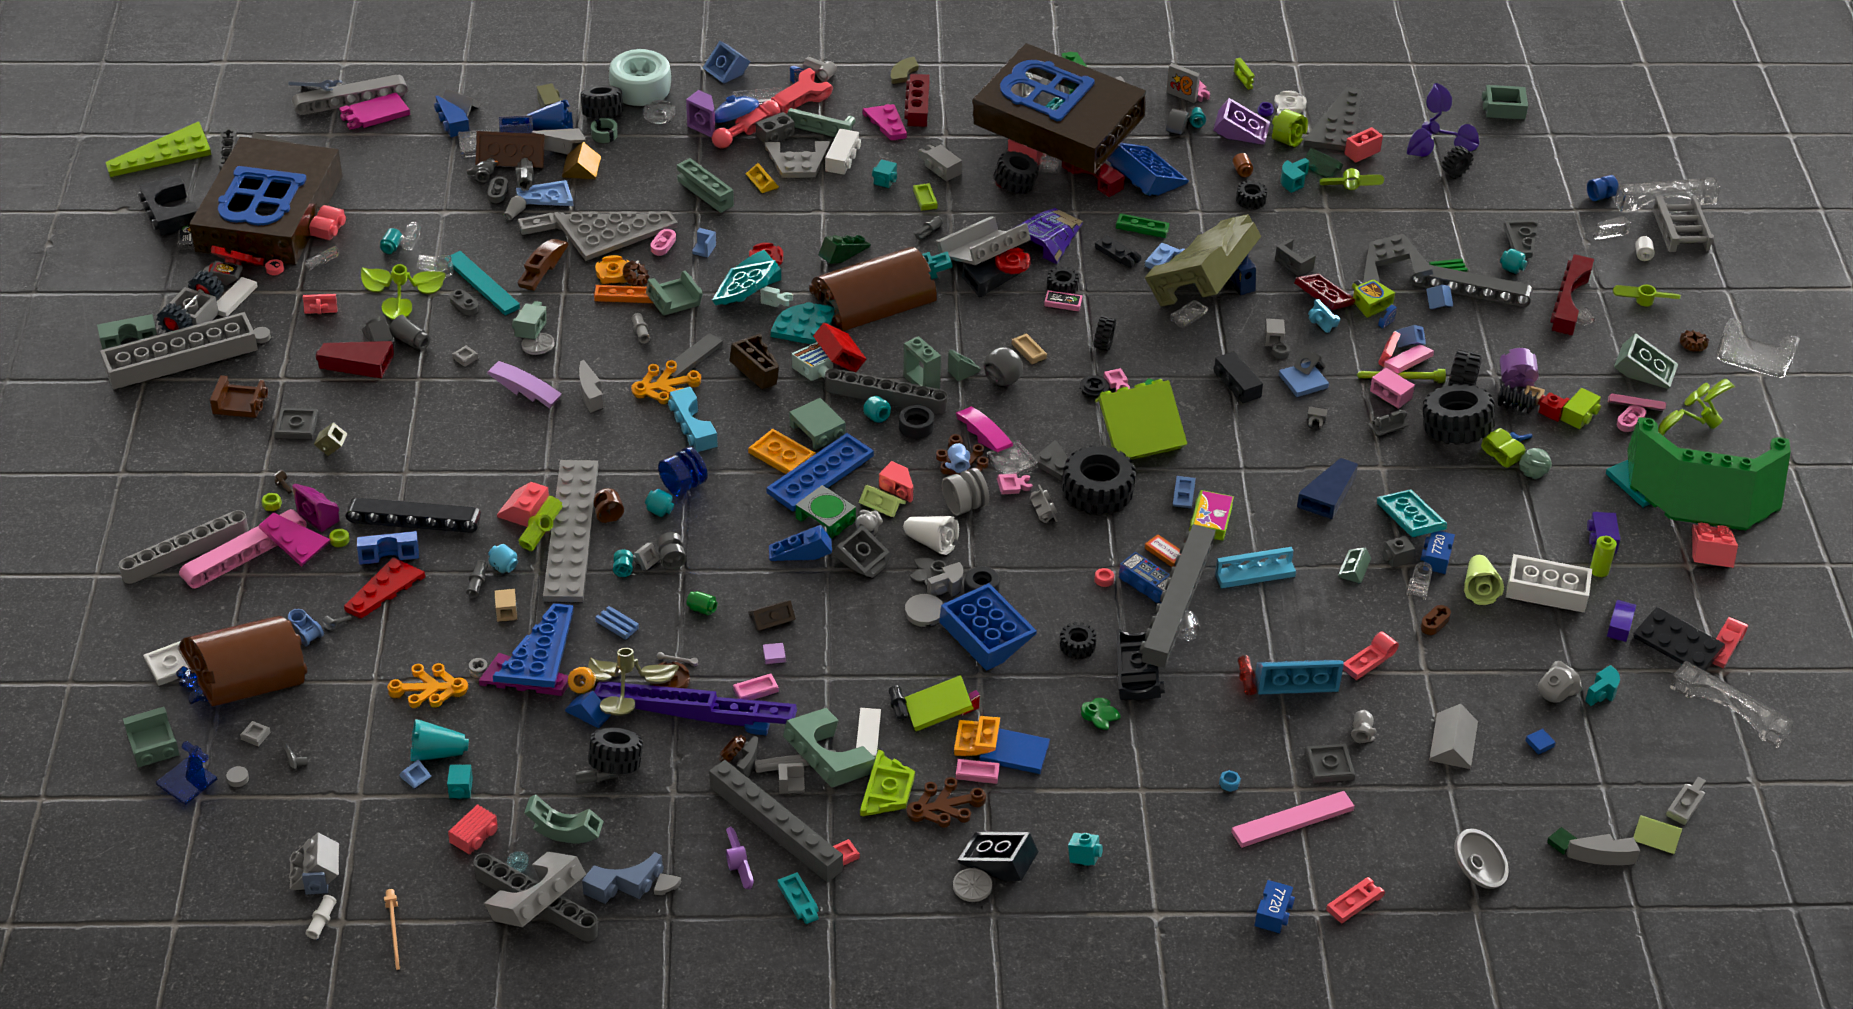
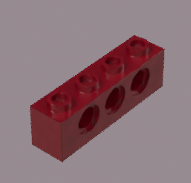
M910 74V80H906L904 119H908L907 126L927 127L930 75Z

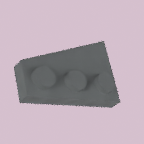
M1538 220L1505 221L1504 229L1511 248L1524 253L1526 258H1532Z

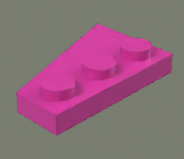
M894 104L863 108L862 114L865 117L868 116L873 124H877L880 127V131L890 140L907 138V132Z
M272 513L259 524V528L301 567L330 542V539L276 513Z

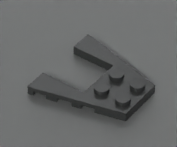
M1404 234L1393 235L1392 237L1377 239L1369 243L1363 283L1370 280H1376L1380 283L1376 267L1411 259L1416 279L1433 275V271Z

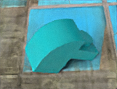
M1303 158L1295 163L1287 160L1282 165L1280 182L1289 192L1292 193L1304 187L1305 175H1308L1309 160Z

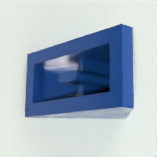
M594 691L577 696L565 709V712L597 728H600L611 716V714L601 711V700Z

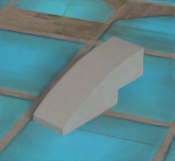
M582 360L579 367L580 390L583 401L591 413L604 408L601 381L588 364Z
M1610 834L1570 840L1566 855L1569 858L1593 864L1631 865L1636 864L1640 849L1634 837L1613 840Z

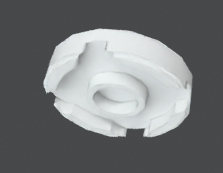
M1296 91L1280 92V95L1275 96L1274 106L1276 109L1287 107L1291 111L1302 113L1306 108V98L1300 96Z

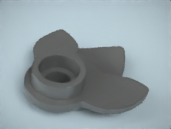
M931 558L915 559V564L919 569L913 572L910 578L916 582L925 581L927 586L928 578L942 574V567L947 565L944 561H934Z

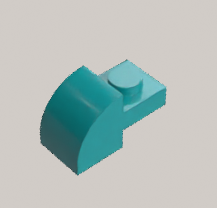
M948 251L931 256L930 252L922 254L931 269V272H929L931 279L938 278L937 272L953 267Z
M1609 665L1596 674L1594 685L1589 687L1585 700L1590 706L1598 701H1603L1605 698L1609 701L1614 700L1620 683V675L1614 667Z

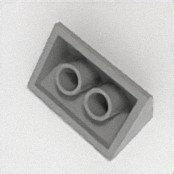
M1462 704L1437 713L1429 761L1471 769L1478 721Z

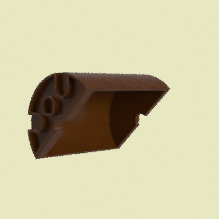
M274 616L186 637L180 641L178 651L190 671L196 674L197 683L212 707L304 684L305 674H307V666L304 663L301 650V638L295 633L291 621L286 620L282 616Z

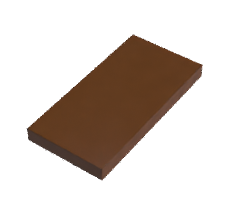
M476 131L475 165L481 161H486L488 158H493L495 161H498L496 166L518 167V162L522 158H528L529 161H532L533 168H544L545 134Z

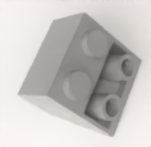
M317 833L311 839L309 838L299 850L294 851L290 857L289 878L291 890L304 889L303 873L324 872L327 885L339 875V843Z

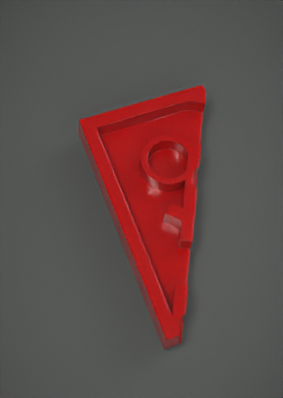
M211 247V253L224 259L226 263L264 265L263 258H254L252 255L237 251H231L230 254L225 251V248Z

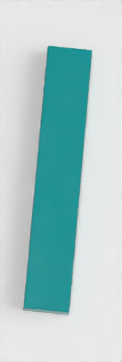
M461 251L445 257L448 265L505 316L520 309V303Z

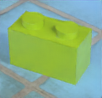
M1581 388L1564 406L1561 421L1581 429L1585 424H1589L1594 414L1597 415L1600 411L1601 405L1599 403L1601 397Z

